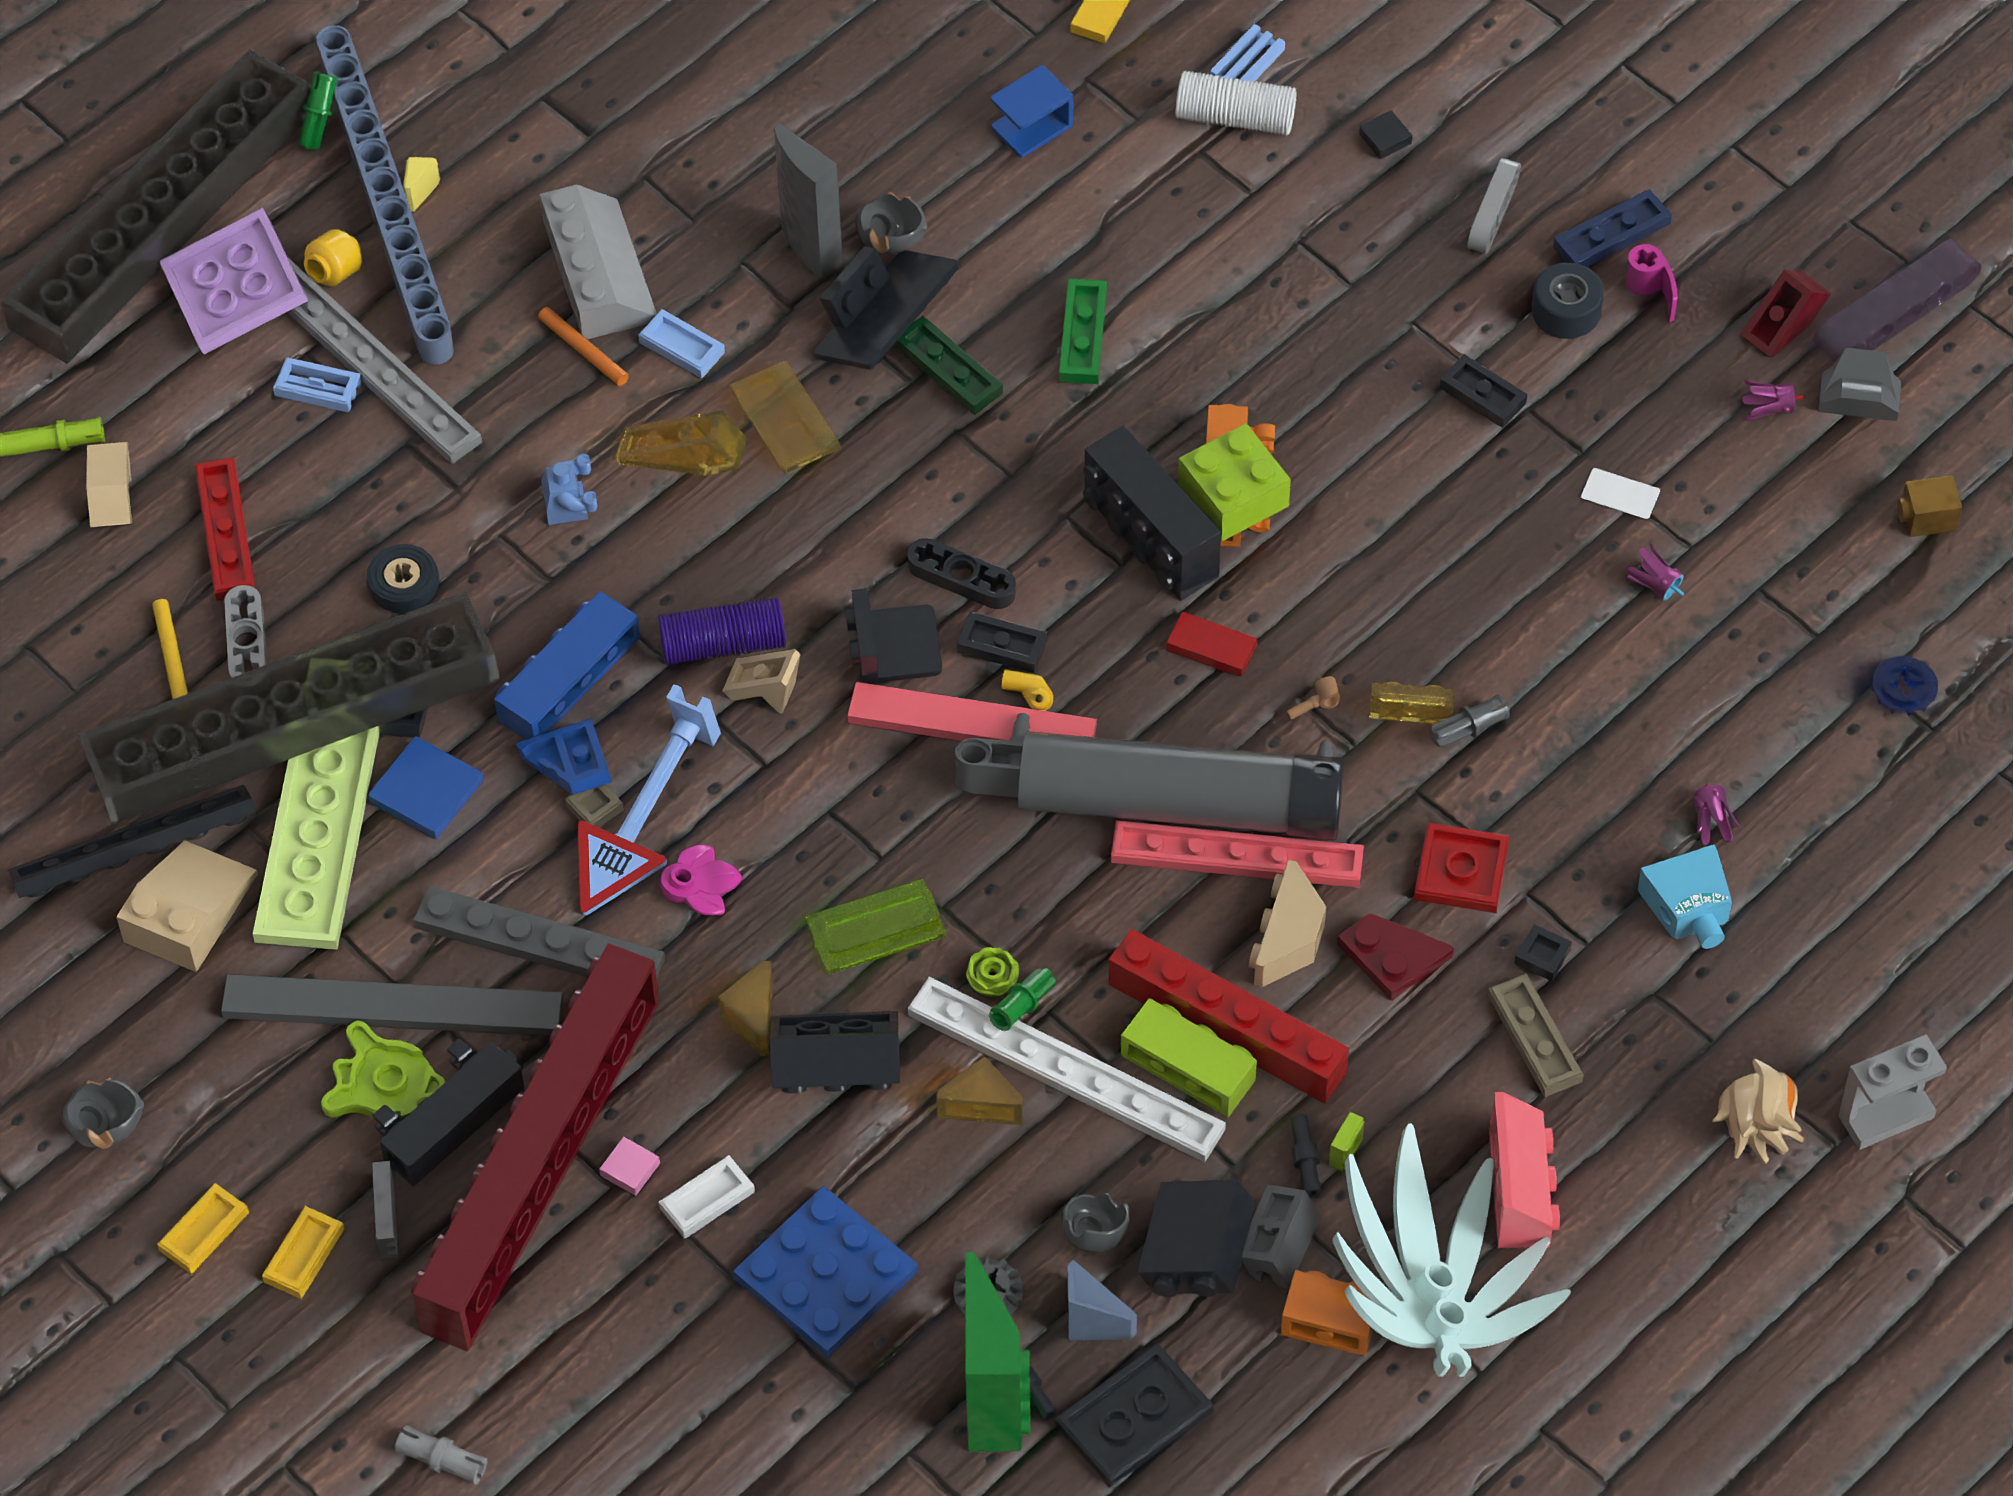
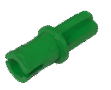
M318 72L313 73L307 105L302 107V109L306 110L299 144L304 148L312 150L320 148L327 116H332L333 114L330 108L338 80L337 77Z
M1039 968L1022 983L1013 984L1008 990V995L999 1004L991 1008L989 1013L991 1023L1001 1031H1008L1024 1014L1033 1013L1038 1007V1001L1054 988L1056 984L1052 971L1048 968L1043 970Z

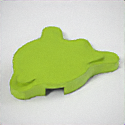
M355 1021L347 1027L346 1036L356 1055L352 1059H338L333 1063V1072L337 1085L323 1096L321 1106L324 1114L330 1118L347 1113H359L373 1118L372 1115L385 1104L401 1120L406 1118L445 1083V1080L442 1076L435 1073L432 1066L423 1056L422 1050L415 1045L401 1040L383 1039L377 1036L363 1021Z

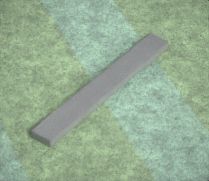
M289 259L308 299L307 302L287 311L290 316L351 372L361 374L362 382L449 463L454 464L482 443L481 434Z

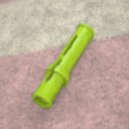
M96 417L94 419L68 423L63 419L56 420L57 424L0 433V457L60 448L61 451H69L71 446L105 442L104 428L101 425L102 419L101 417Z

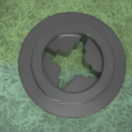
M985 1255L979 1261L989 1279L992 1280L993 1277H996L997 1293L1011 1315L1018 1308L1023 1297V1284L1018 1269H1013L1004 1258L999 1261L990 1259ZM965 1268L961 1272H957L953 1288L956 1304L964 1314Z

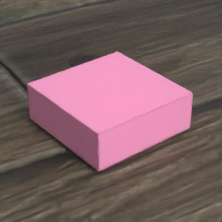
M623 1137L600 1167V1176L636 1196L660 1165V1159L654 1153Z

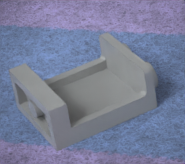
M1927 1034L1850 1066L1838 1116L1859 1150L1934 1119L1936 1109L1925 1093L1924 1086L1926 1081L1943 1075L1946 1071V1064Z

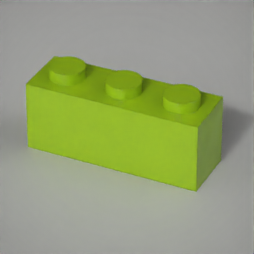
M1149 998L1121 1035L1122 1057L1227 1118L1256 1081L1257 1060L1253 1058L1248 1050L1239 1045L1232 1046L1218 1038L1209 1027L1190 1022L1168 1004H1159Z

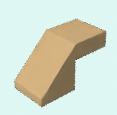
M128 442L87 445L86 488L90 527L132 523L128 483L132 481Z

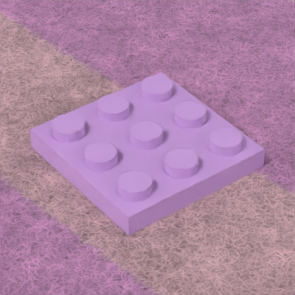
M263 208L159 261L203 354L308 301Z

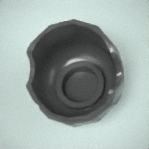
M1103 1193L1098 1196L1083 1194L1072 1197L1062 1210L1063 1232L1068 1241L1081 1250L1096 1254L1114 1249L1127 1231L1130 1221L1129 1206L1127 1203L1118 1206L1114 1203L1109 1193Z

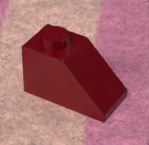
M1783 270L1741 335L1769 357H1773L1811 325L1831 293L1802 271Z

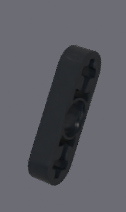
M930 538L916 540L908 549V568L919 579L992 609L1006 608L1015 599V578L1011 572ZM927 555L933 556V560L927 559L924 563L919 562V558L924 559ZM958 567H966L973 574L966 580H957L951 576V572ZM980 576H984V581L980 580ZM999 584L1004 585V589H998L996 593L991 592V588H997Z

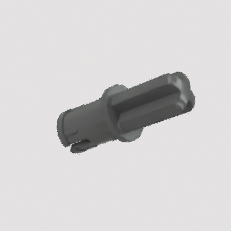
M1495 695L1493 698L1471 708L1468 706L1461 707L1458 714L1430 727L1431 740L1438 747H1444L1469 735L1477 737L1480 734V730L1502 720L1509 719V708L1505 706L1492 712V710L1499 708V705L1505 703V700L1500 695Z

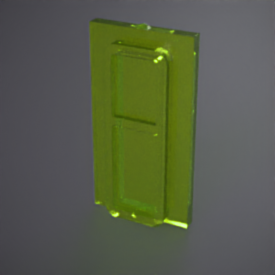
M924 879L805 916L807 926L814 940V947L818 950L827 975L946 937V931L939 917L938 908Z

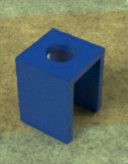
M1043 64L991 96V102L1005 115L992 123V130L1021 158L1073 127V94Z

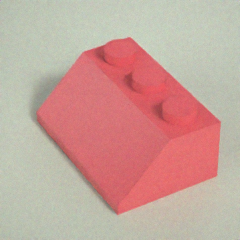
M1494 1092L1489 1142L1490 1155L1494 1159L1492 1181L1498 1248L1531 1247L1544 1237L1551 1239L1552 1231H1557L1560 1228L1559 1205L1551 1204L1550 1192H1556L1555 1166H1548L1547 1154L1553 1153L1552 1128H1545L1543 1111L1504 1092Z

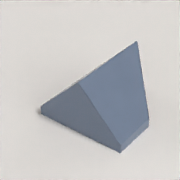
M1076 1261L1070 1262L1067 1265L1069 1341L1131 1340L1137 1334V1314Z

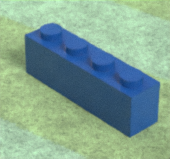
M601 591L590 602L585 601L576 611L575 617L564 628H559L553 633L548 645L538 655H532L525 662L522 671L511 682H506L498 690L494 699L498 722L525 740L550 732L640 638L638 616Z

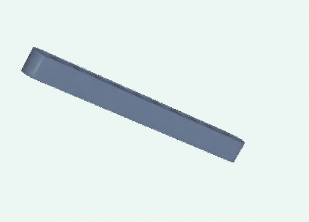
M328 26L323 28L317 35V46L323 74L338 78L332 100L421 359L428 364H443L452 357L454 348L450 323L351 36L347 29L341 26Z

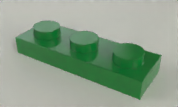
M1068 278L1059 382L1099 384L1107 281Z

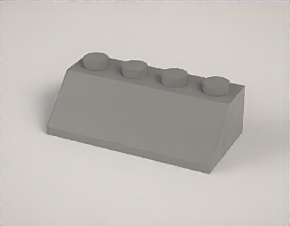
M580 185L541 193L540 201L543 223L581 335L586 339H591L649 324L657 313L618 200Z

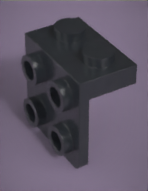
M868 588L851 590L852 606L845 607L847 631L855 630L856 640H849L852 665H860L862 683L869 684L937 676L942 672L935 613L931 605L924 604L871 610Z

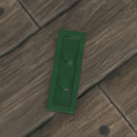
M923 315L914 321L904 332L903 336L894 344L899 351L973 415H976L1003 394V384Z

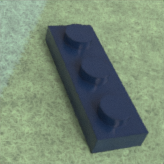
M1648 189L1555 237L1553 248L1566 263H1576L1589 267L1670 225L1672 214L1655 194Z

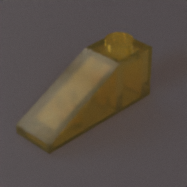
M720 410L624 427L615 460L619 464L711 475L739 469L747 438L725 412Z

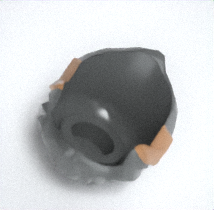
M892 192L886 193L859 208L855 219V225L863 243L868 247L876 248L881 254L900 253L921 242L928 227L921 207L911 197L900 199Z
M108 1078L104 1082L88 1080L87 1083L72 1093L61 1114L62 1124L65 1126V1130L81 1145L106 1149L113 1144L119 1143L132 1133L142 1116L144 1102L124 1082Z

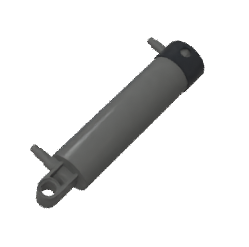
M1019 713L1014 722L1012 737L1009 741L968 738L957 744L955 749V783L958 788L968 793L1018 797V807L1022 810L1287 834L1290 837L1335 840L1338 836L1344 760L1339 757H1333V745L1327 740L1320 743L1317 755L1295 754L1294 756L1029 731V715Z

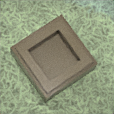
M605 784L574 795L571 794L565 799L566 807L579 821H585L599 828L624 811L623 802Z

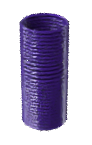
M773 597L771 599L768 598L767 600L764 598L759 601L755 600V602L752 600L747 603L744 601L743 603L739 602L738 605L734 603L733 606L725 604L723 607L720 605L719 607H707V609L704 607L703 609L699 608V610L691 609V611L658 615L664 661L667 666L673 663L675 665L681 662L684 663L685 661L687 663L693 660L696 662L701 659L705 660V658L707 660L713 657L716 659L721 656L725 657V655L728 657L732 655V652L733 655L737 653L739 655L741 653L745 654L746 647L749 654L753 653V651L761 652V650L768 651L769 649L773 650V648L781 649V647H786L784 623L778 597L775 599Z

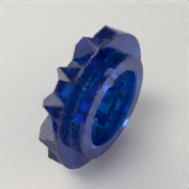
M1899 656L1890 658L1877 667L1873 675L1872 691L1877 696L1878 704L1887 705L1891 713L1897 710L1906 712L1909 717L1914 711L1921 710L1925 712L1929 704L1935 702L1938 692V680L1934 671L1926 663L1916 658ZM1901 676H1903L1907 686L1911 687L1909 696H1905L1902 689L1897 688Z

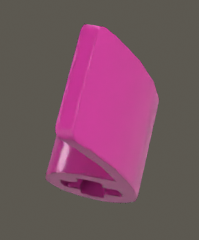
M1650 244L1635 246L1628 255L1625 276L1627 288L1637 295H1649L1661 290L1667 303L1669 322L1674 321L1678 295L1675 278L1669 263L1657 247Z

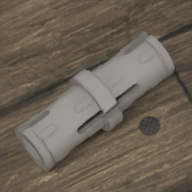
M408 1425L403 1428L404 1433L400 1432L395 1445L396 1452L430 1465L429 1469L437 1473L443 1470L461 1477L476 1485L479 1483V1477L482 1478L486 1470L487 1458L452 1445L453 1440L445 1437L437 1439Z

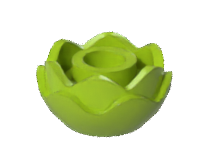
M987 947L971 956L966 976L970 986L979 994L987 997H998L1006 994L1009 988L1016 984L1019 975V965L1009 952L1001 948ZM995 972L996 975H989V973Z

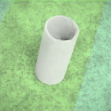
M1185 70L1182 72L1179 82L1175 115L1177 119L1180 118L1181 120L1184 118V120L1188 119V121H1203V123L1207 122V124L1211 122L1212 124L1216 123V125L1220 123L1221 126L1224 124L1225 126L1240 127L1241 129L1244 127V129L1248 128V130L1252 129V131L1255 129L1260 132L1267 131V133L1271 132V134L1274 132L1275 134H1285L1287 136L1290 133L1293 122L1296 88L1291 86L1288 88V86L1284 87V85L1280 86V84L1278 86L1276 84L1269 85V83L1265 84V82L1262 84L1261 82H1251L1246 79L1244 81L1237 78L1233 80L1232 77L1224 79L1223 76H1213L1212 74L1209 76V74L1205 75V73L1201 74V72L1198 74L1197 72H1187Z

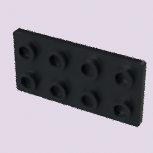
M864 246L819 298L834 328L813 351L816 359L867 370L873 369L895 342L903 336L904 332L919 314L926 309L937 293L949 282V279L960 267L957 260L905 250L898 253L885 267L876 248Z

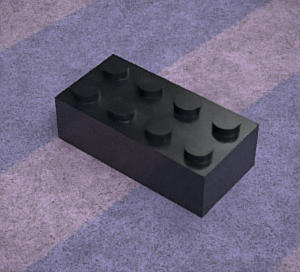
M1124 425L1085 448L1083 496L1086 503L1092 510L1100 511L1107 519L1111 531L1117 537L1122 536L1129 543L1136 559L1142 564L1147 563L1155 572L1159 584L1166 591L1171 590L1182 601L1219 578L1221 531Z

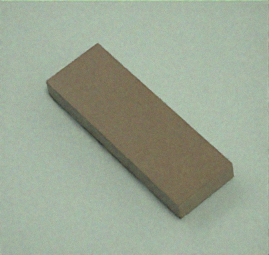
M1527 973L1488 989V997L1544 1097L1583 1082L1584 1075Z

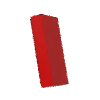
M1182 611L1167 641L1166 650L1242 677L1257 647V638Z

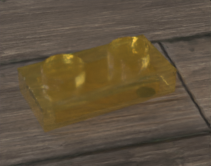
M1392 681L1385 683L1372 682L1370 718L1436 724L1452 716L1455 689L1442 688L1438 685H1427L1425 687L1402 685Z

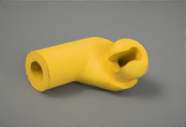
M1005 669L1002 678V689L1022 693L1032 709L1046 711L1052 706L1053 693L1042 676Z

